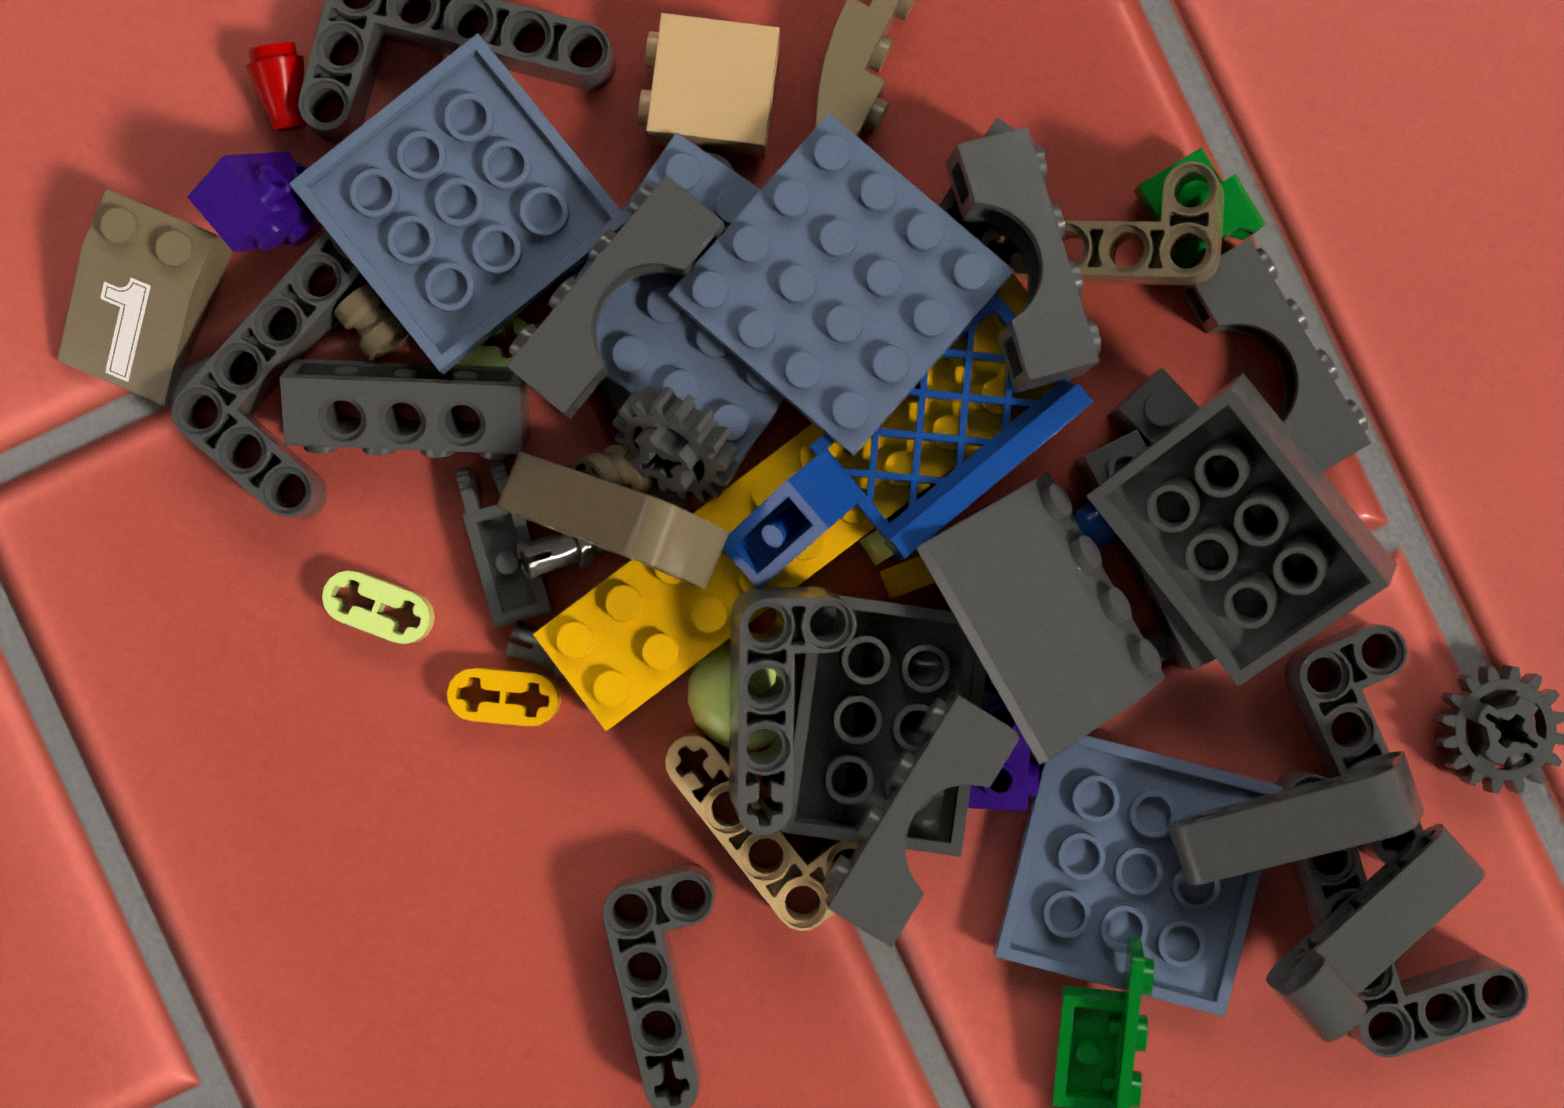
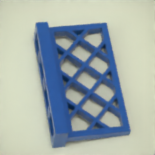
M998 294L991 299L951 345L953 346L966 335L965 350L948 349L941 357L964 360L961 393L926 390L927 373L919 382V388H914L907 396L918 398L915 431L883 429L879 427L871 437L868 470L843 468L827 449L835 442L826 434L809 447L815 456H818L825 450L865 496L856 506L885 539V544L899 561L908 557L916 550L917 546L931 538L1094 402L1079 383L1074 386L1069 379L1052 383L1054 387L1039 400L1012 398L1013 386L1007 366L1003 397L969 394L972 361L1006 364L1003 354L973 351L975 327L991 313L997 317L1004 327L1016 317ZM926 399L960 402L957 436L923 432ZM968 403L1002 406L1000 432L992 439L965 437ZM1011 407L1027 409L1010 423ZM879 437L914 440L911 474L876 471ZM922 441L956 444L954 470L945 478L919 475ZM965 445L981 447L963 462ZM851 477L867 478L866 494ZM875 479L910 483L908 508L890 523L873 504ZM918 484L935 485L917 500Z

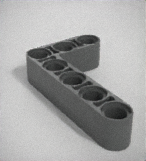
M325 0L302 84L298 108L301 117L322 139L330 143L339 144L364 123L386 39L451 55L471 39L461 36V29L468 20L473 18L488 20V26L481 37L509 71L583 90H596L604 87L611 81L615 73L616 60L608 36L600 27L592 23L503 0H371L366 7L361 9L349 8L350 0ZM419 3L431 5V11L423 22L417 24L405 22L406 13L413 5ZM539 32L545 36L542 47L537 51L523 53L517 50V43L524 34ZM348 44L359 46V53L352 63L345 66L334 64L335 55L343 46ZM592 46L602 51L599 62L592 67L580 68L573 64L574 55L581 48ZM332 100H342L344 107L341 116L330 123L320 122L322 107Z
M327 230L323 232L178 393L172 407L173 420L178 429L264 507L278 516L302 520L311 518L321 511L327 496L325 482L317 472L288 446L284 445L279 438L252 414L280 384V376L294 359H302L338 320L334 315L337 306L353 291L368 283ZM325 270H335L337 283L334 290L326 296H315L313 282L316 276ZM294 313L297 319L296 331L287 340L278 341L274 333L275 323L282 315ZM253 356L258 366L257 374L248 384L240 385L235 376L236 367L245 357ZM213 399L218 409L217 418L211 426L201 429L196 418L197 410L206 400ZM257 438L262 448L261 458L253 467L246 469L240 461V449L247 440ZM299 476L305 484V497L298 506L290 508L284 502L282 495L283 487L288 480Z
M1301 769L1291 770L1281 775L1275 784L1283 786V790L1327 778ZM1357 846L1335 851L1333 861L1323 869H1316L1313 857L1292 862L1313 928L1331 914L1332 908L1338 900L1350 897L1367 881ZM1486 957L1471 958L1402 981L1399 979L1395 964L1392 963L1358 994L1366 1003L1367 1010L1360 1022L1349 1031V1034L1375 1055L1385 1058L1397 1057L1509 1021L1519 1016L1527 1005L1529 998L1528 986L1523 977L1515 970ZM1498 975L1501 985L1495 998L1484 1001L1482 997L1484 984L1489 978ZM1443 993L1445 999L1443 1011L1439 1016L1427 1019L1425 1014L1427 1002L1431 997ZM1380 1012H1388V1028L1383 1034L1370 1037L1368 1031L1370 1020Z

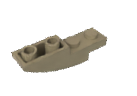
M846 0L834 27L824 60L818 90L815 128L830 113L859 139L864 131L872 135L875 134L889 103L881 99L885 80L868 71L872 69L878 73L880 72L894 43V40L886 36L896 17L906 21L916 0H872L870 6L857 0Z

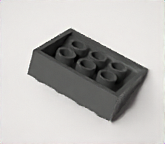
M1244 373L1194 409L1087 495V498L1238 686L1387 588L1391 583L1397 566L1396 562Z
M1049 472L996 500L916 547L1039 765L1051 760L1145 697L1165 678L1161 670V660L1157 650L1141 635L1131 617V607L1126 596L1121 590L1113 586L1101 565L1102 558L1097 545L1081 531L1079 524L1072 514V504L1068 494L1059 484L1053 481Z
M840 596L855 614L856 631L850 643L839 651L804 653L798 707L794 724L793 805L791 817L785 827L781 829V832L860 843L862 838L855 835V831L861 819L872 803H876L880 807L883 806L894 788L892 784L887 782L888 776L905 750L914 755L926 733L921 731L919 727L934 701L940 698L946 702L953 692L980 709L982 708L986 670L952 611ZM825 606L816 610L810 620L811 631L820 633L830 629L836 622V607ZM960 785L944 789L925 801L915 813L909 825L905 849L961 857L971 785Z

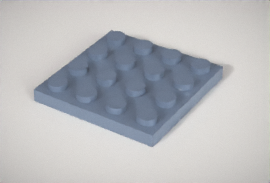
M478 33L289 183L416 343L443 374L586 261L589 252L604 233L610 229L617 233L628 221V218Z
M828 113L695 263L691 270L672 289L668 297L678 308L853 458L1012 277L1014 270L834 116Z
M676 132L622 212L629 220L632 215L627 209L636 194L647 183L651 182L654 186H657L665 175H668L724 222L726 230L761 189ZM590 259L585 263L575 280L578 281L593 263ZM650 274L637 277L623 284L605 303L597 326V343L602 360L609 372L607 377L631 394L635 390L641 393L647 385H651L659 394L667 386L671 387L676 397H680L682 400L687 395L694 397L696 409L700 412L711 409L715 413L713 418L717 421L718 425L727 427L731 433L725 442L739 448L740 452L734 459L741 465L785 399L669 300L668 294L682 278L665 274Z
M1086 735L1040 766L1038 794L1032 798L993 950L994 956L1122 990L1128 937L1141 938L1145 958L1154 960L1153 991L1151 996H1143L1225 1017L1262 870L1205 884L1187 885L1167 826L1189 815L1280 792L1283 790V786Z

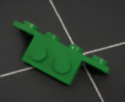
M1128 937L1122 991L1062 986L1052 1086V1106L1067 1108L1140 1107L1142 1074L1141 1071L1133 1070L1135 1051H1146L1148 1038L1147 1015H1139L1141 995L1151 996L1154 983V960L1145 958L1141 938Z

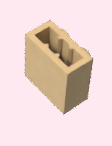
M661 13L659 32L649 31L646 45L645 66L654 68L652 90H641L638 109V125L647 126L646 131L650 144L667 146L677 132L704 151L766 158L780 46V27Z

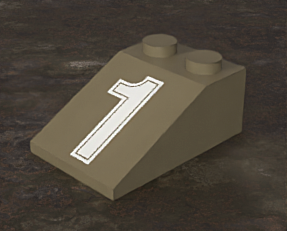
M106 189L82 244L57 361L168 406L233 251L217 234Z

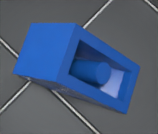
M824 450L787 479L730 532L723 550L755 587L760 589L865 496Z

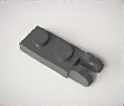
M506 459L491 460V474L495 485H497L500 497L511 473ZM469 466L456 469L458 486L466 513L462 514L495 628L554 611L544 574L529 580L525 577L520 566L521 564L539 559L538 555L518 559L516 548L519 542L534 540L528 520L496 507L497 504L482 509L476 475Z

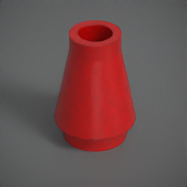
M295 42L269 43L250 48L248 52L251 63H248L246 68L269 118L271 131L283 132L306 127V122L301 117L298 108L299 96L304 81V56L298 55Z

